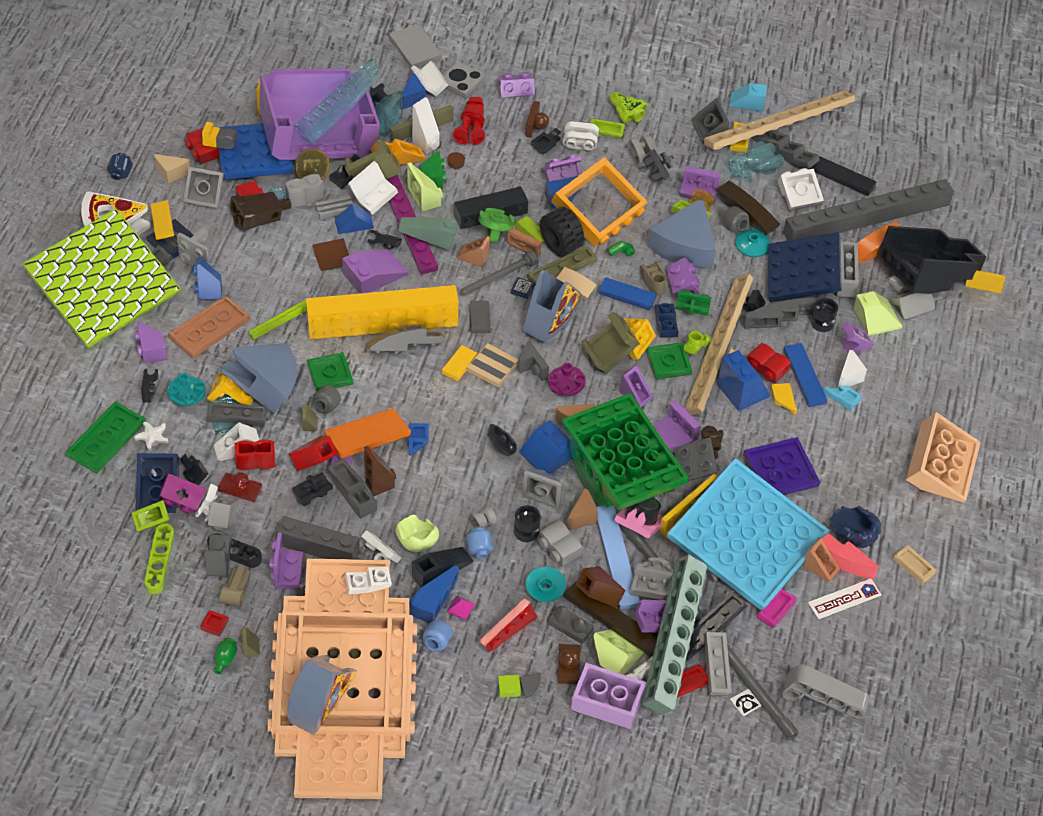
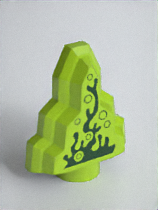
M619 92L609 94V99L616 107V112L623 122L627 124L633 120L636 122L642 120L648 103L642 99L637 100L633 97H625Z

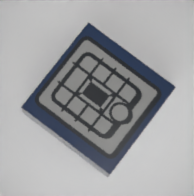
M517 277L511 289V294L528 299L535 282Z

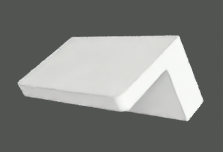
M432 61L421 70L414 65L411 67L424 88L436 97L448 86L446 80Z

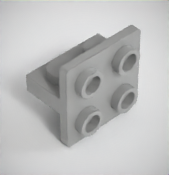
M202 227L191 238L182 233L177 234L179 258L184 263L194 266V264H197L198 258H202L210 265L209 257L211 252L207 229Z

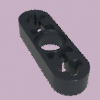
M209 536L208 539H207L208 550H209V540H210V536ZM235 539L231 540V548L237 547L240 549L236 554L230 553L231 561L250 568L258 567L262 563V554L258 548Z

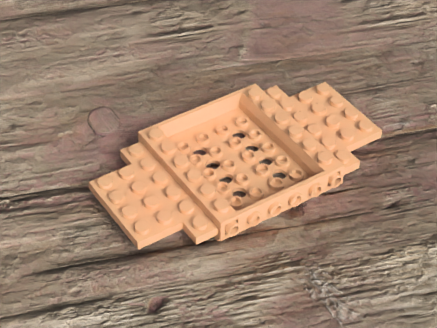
M307 559L305 596H284L283 611L278 613V621H274V633H277V640H273V653H276V659H272L271 672H275V678L270 680V692H274L273 699H269V712H272V719H268V732H271L272 739H275V756L296 757L294 798L382 799L383 758H405V741H410V734H414L415 721H410L411 714H415V701H411V694H415L416 681H412V674H416V662H412V655H416L417 642H413V636H417V623H413V615H409V598H389V587L368 593L348 595L344 578L348 572H366L368 567H388L390 574V560ZM315 648L319 652L317 656L327 655L328 651L334 648L339 650L340 654L337 658H330L329 663L340 669L353 668L357 670V674L318 732L312 735L289 723L288 702L290 694L307 660L310 659L306 655L307 650ZM358 649L361 652L360 657L357 659L351 658L349 656L350 650ZM378 649L382 652V656L379 659H373L370 656V652ZM351 688H356L359 690V695L356 698H350L347 695V691ZM373 688L381 692V695L376 699L368 695L369 691Z

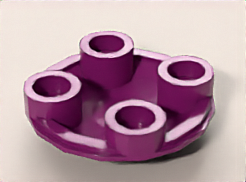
M564 363L548 375V383L554 393L561 396H574L584 388L586 377L581 370L573 367L571 363Z

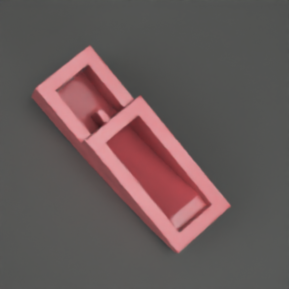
M829 533L822 538L841 570L864 578L874 579L876 577L879 566L851 542L848 541L842 545Z

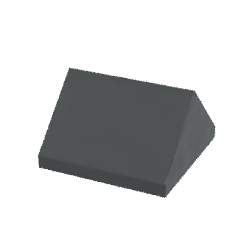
M715 98L691 118L703 144L704 138L729 129V120L718 98Z

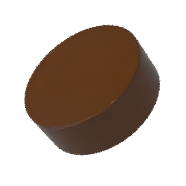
M453 152L448 155L447 164L454 169L462 168L465 164V157L461 153Z

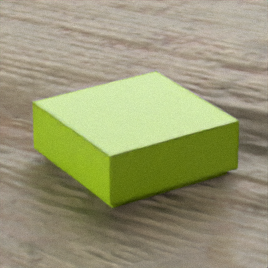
M519 675L498 676L500 698L521 697Z

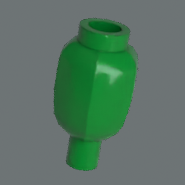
M227 637L219 643L214 655V662L216 664L214 673L222 674L223 669L228 667L235 658L237 647L234 639Z

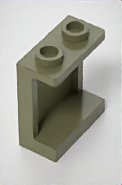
M383 139L376 142L377 151L355 162H352L349 157L345 158L347 164L345 169L348 175H352L353 178L373 161L378 164L386 180L401 173L399 160Z
M615 312L608 316L611 323L591 341L585 339L581 341L584 346V352L593 360V366L597 370L601 369L607 373L640 344L624 318Z

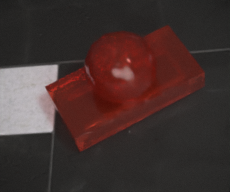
M242 472L235 474L225 473L218 486V491L255 503L263 487L262 483L249 480L248 476Z

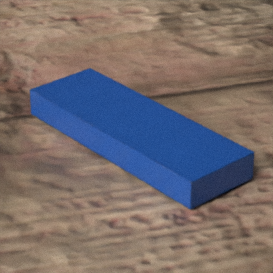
M605 277L599 289V294L647 310H651L657 297L656 293Z

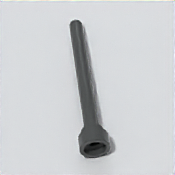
M532 250L525 253L521 260L462 288L460 291L461 295H467L525 265L533 266L537 264V255Z

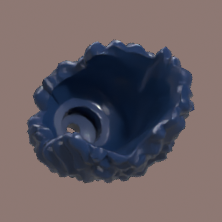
M842 506L841 509H837L832 517L829 518L830 526L833 527L832 531L837 532V535L841 537V540L844 539L845 543L849 541L855 547L865 548L871 546L876 542L882 530L878 517L874 513L869 512L868 509L865 510L860 506L855 508Z

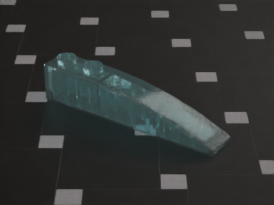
M371 58L294 125L304 140L311 144L315 143L338 123L365 95L381 74L374 59Z

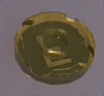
M318 148L304 149L295 160V171L300 179L308 175L319 174L321 180H324L330 171V161L328 156Z

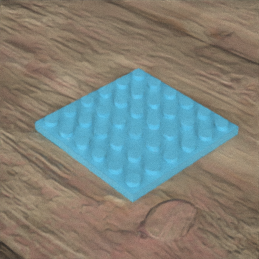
M735 458L668 532L666 537L689 555L708 565V570L758 609L764 610L805 562L808 549L818 538H823L830 530Z

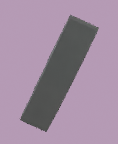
M770 130L763 135L752 137L754 141L765 149L795 165L809 169L819 161L818 154L805 151L803 144L790 141V136Z
M816 297L778 302L749 312L745 315L744 329L781 327V322L797 321L799 315H812Z

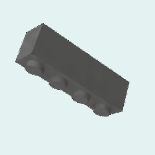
M283 516L276 530V539L277 533H282L283 547L323 559L356 560L360 552L359 537Z

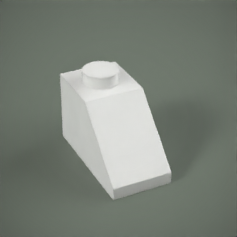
M242 423L236 424L214 444L217 459L223 461L235 458L236 442L244 440L259 441L257 430Z

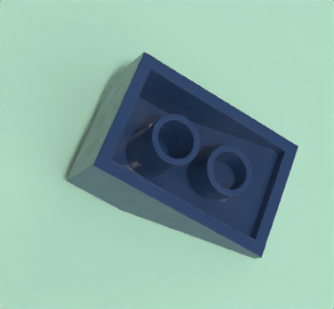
M137 453L136 511L161 501V499H158V495L168 474L179 477L180 457L178 454ZM173 504L172 507L165 505L167 513H176V505Z

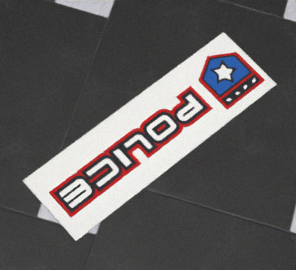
M868 579L808 603L817 618L821 619L882 595L872 579Z

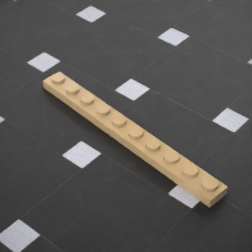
M844 90L704 138V144L713 150H719L723 146L734 145L738 141L748 140L755 135H763L767 131L777 130L785 125H792L793 122L803 121L811 116H818L825 111H833L834 108L840 106H847L849 103L855 102V95Z
M749 273L735 278L685 407L691 416L700 414L705 409L707 399L720 369L722 358L726 353L753 281V277Z

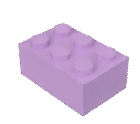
M586 663L572 697L571 710L632 729L644 696L646 682Z

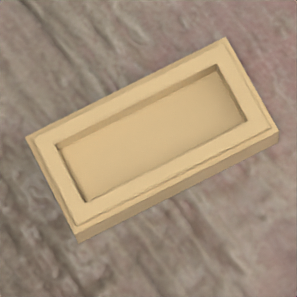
M908 545L893 557L895 562L922 585L937 572L931 564Z

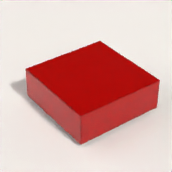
M209 610L200 626L201 630L220 637L229 618Z

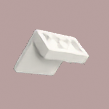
M375 161L348 183L359 205L371 215L398 193L397 188L385 179Z

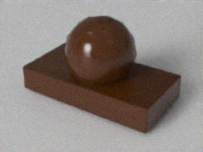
M534 101L526 122V137L532 138L535 127L537 129H544L549 125V117L543 112L539 113L540 102Z
M559 644L558 683L578 684L580 645Z

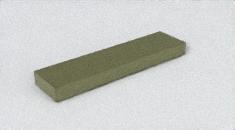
M451 105L432 111L437 127L453 121L454 108ZM412 119L390 127L391 142L394 139L402 141L412 137Z
M585 246L528 273L527 279L535 282L536 285L539 273L543 269L556 278L564 267L577 271L596 262L597 256L588 246Z

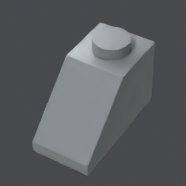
M219 496L211 501L208 525L220 531H224L225 528L228 529L232 526L240 499Z

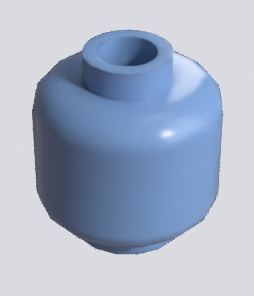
M483 527L471 529L470 533L467 534L466 544L468 553L476 556L477 559L486 558L488 553L493 550L491 533Z
M432 621L423 633V642L432 651H442L447 647L452 638V629L443 621Z

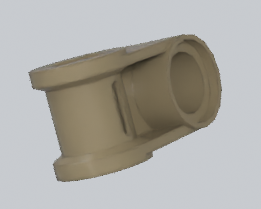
M655 261L654 264L647 266L640 265L641 278L645 281L649 291L656 293L657 296L664 294L667 276L659 261Z

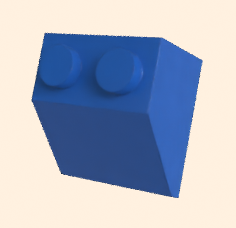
M549 420L534 430L519 453L535 469L551 474L572 460L570 453L571 439Z

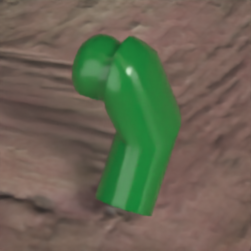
M619 241L607 249L611 256L618 252L625 253L627 256H632L635 253L633 245L624 241Z

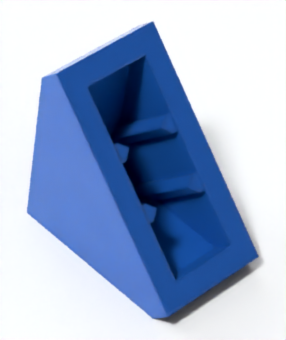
M412 73L401 94L402 109L412 107L426 97V89L416 74Z
M353 204L335 218L338 234L374 228L370 213Z

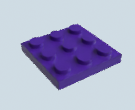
M798 437L744 450L743 456L750 470L783 495L820 485V480Z

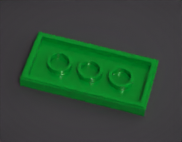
M115 401L65 452L66 457L97 474L141 429L143 423L146 422V418Z

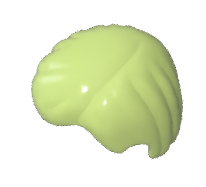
M411 515L396 525L395 532L404 548L414 553L430 549L439 538L437 526L433 525L428 519L425 522L419 520L416 515Z

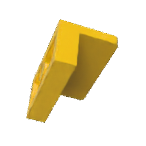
M976 271L972 280H966L965 286L1001 293L1006 277L1004 275Z

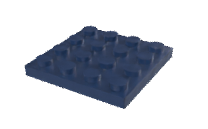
M839 232L768 244L769 302L842 291L841 237Z

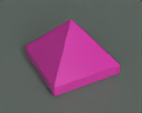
M456 596L448 609V613L466 620L475 603Z

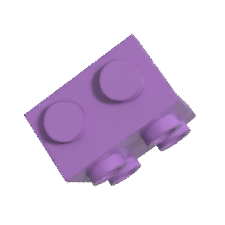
M676 400L670 403L668 416L653 424L672 454H675V447L698 440L701 426L699 421L693 418L686 408L681 406Z

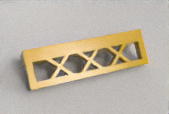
M715 474L710 476L661 518L659 532L663 536H667L668 532L714 483L718 476Z

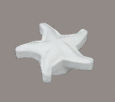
M144 422L145 432L134 436L135 441L143 440L146 442L148 451H151V447L159 443H168V438L162 436L166 428L164 423L159 427L153 428L149 423Z

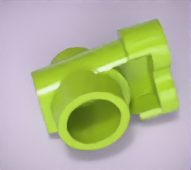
M692 330L688 334L684 351L691 355L697 354L702 347H706L711 342V337L708 334H700L698 330Z

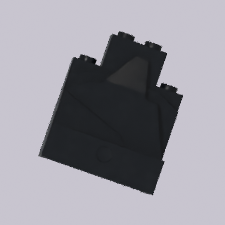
M888 226L877 254V258L912 293L925 294L949 291L953 282L962 283L963 279L972 280L975 272L981 271L987 257L968 239L950 238L941 229Z

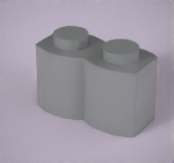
M319 174L308 175L302 179H293L285 183L286 198L290 199L291 207H299L307 202H317L324 198L323 182Z
M560 520L539 531L538 542L543 549H547L550 552V556L555 563L558 562L561 566H564L582 555V545Z

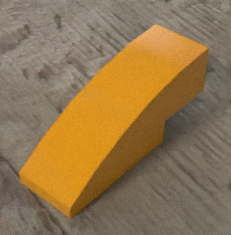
M394 139L392 143L385 142L399 160V164L416 163L426 159L420 146ZM376 143L370 149L372 153L378 150Z

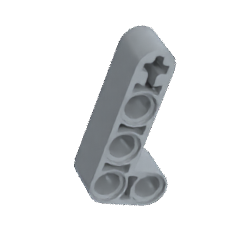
M806 665L796 666L786 676L782 696L786 700L799 701L805 695L857 719L866 716L870 698L867 693Z

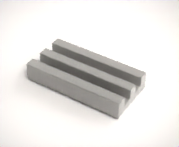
M350 196L316 202L315 207L319 218L325 219L339 216L353 203Z

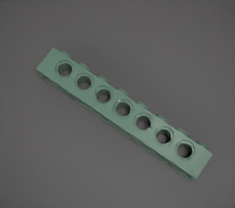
M686 555L676 560L642 700V705L660 715L673 711L677 705L676 699L681 687L682 673L686 666V656L690 649L689 643L694 631L695 617L698 614L703 583L706 579L708 565L691 555Z

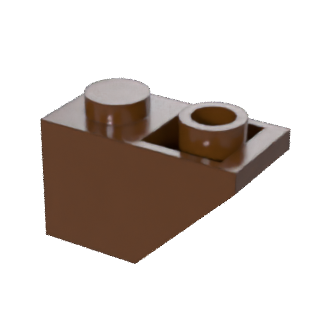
M600 566L583 568L576 583V586L588 597L613 607H618L625 593V589Z

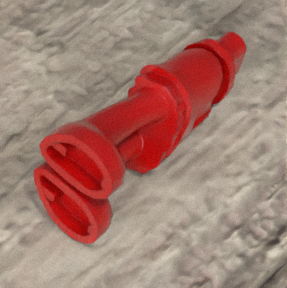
M481 97L469 98L461 114L462 126L455 128L453 131L454 140L460 144H468L470 125L473 126L470 132L471 144L478 145L485 140V131L482 129L485 125L484 103Z

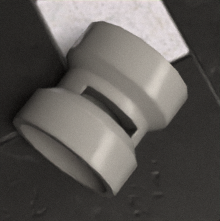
M489 506L483 508L479 513L475 512L470 515V521L474 528H486L487 526L491 527L497 524L496 515Z

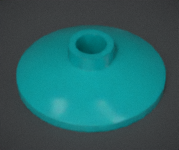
M753 229L740 232L735 239L737 250L748 257L764 256L768 253V244L771 243L769 237L765 236L763 232Z
M539 567L531 571L527 576L526 590L532 598L538 601L552 602L564 594L566 580L557 569Z

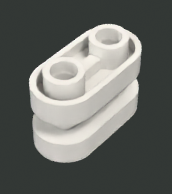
M568 122L564 128L563 145L571 149L594 150L598 143L599 128L591 123Z

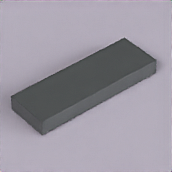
M210 402L207 421L265 426L268 409L267 406Z

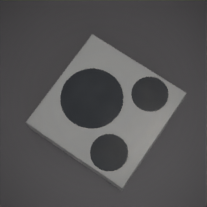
M459 61L443 75L448 84L446 88L464 98H467L486 80L485 74Z

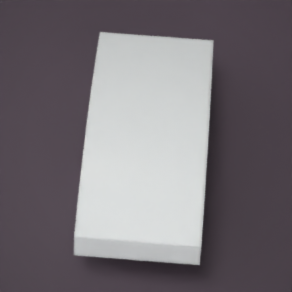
M368 567L366 572H348L344 576L348 595L378 591L392 585L388 567Z

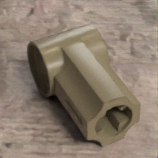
M243 566L233 568L227 585L222 587L220 594L221 603L237 607L242 606L245 588L251 576L249 570Z

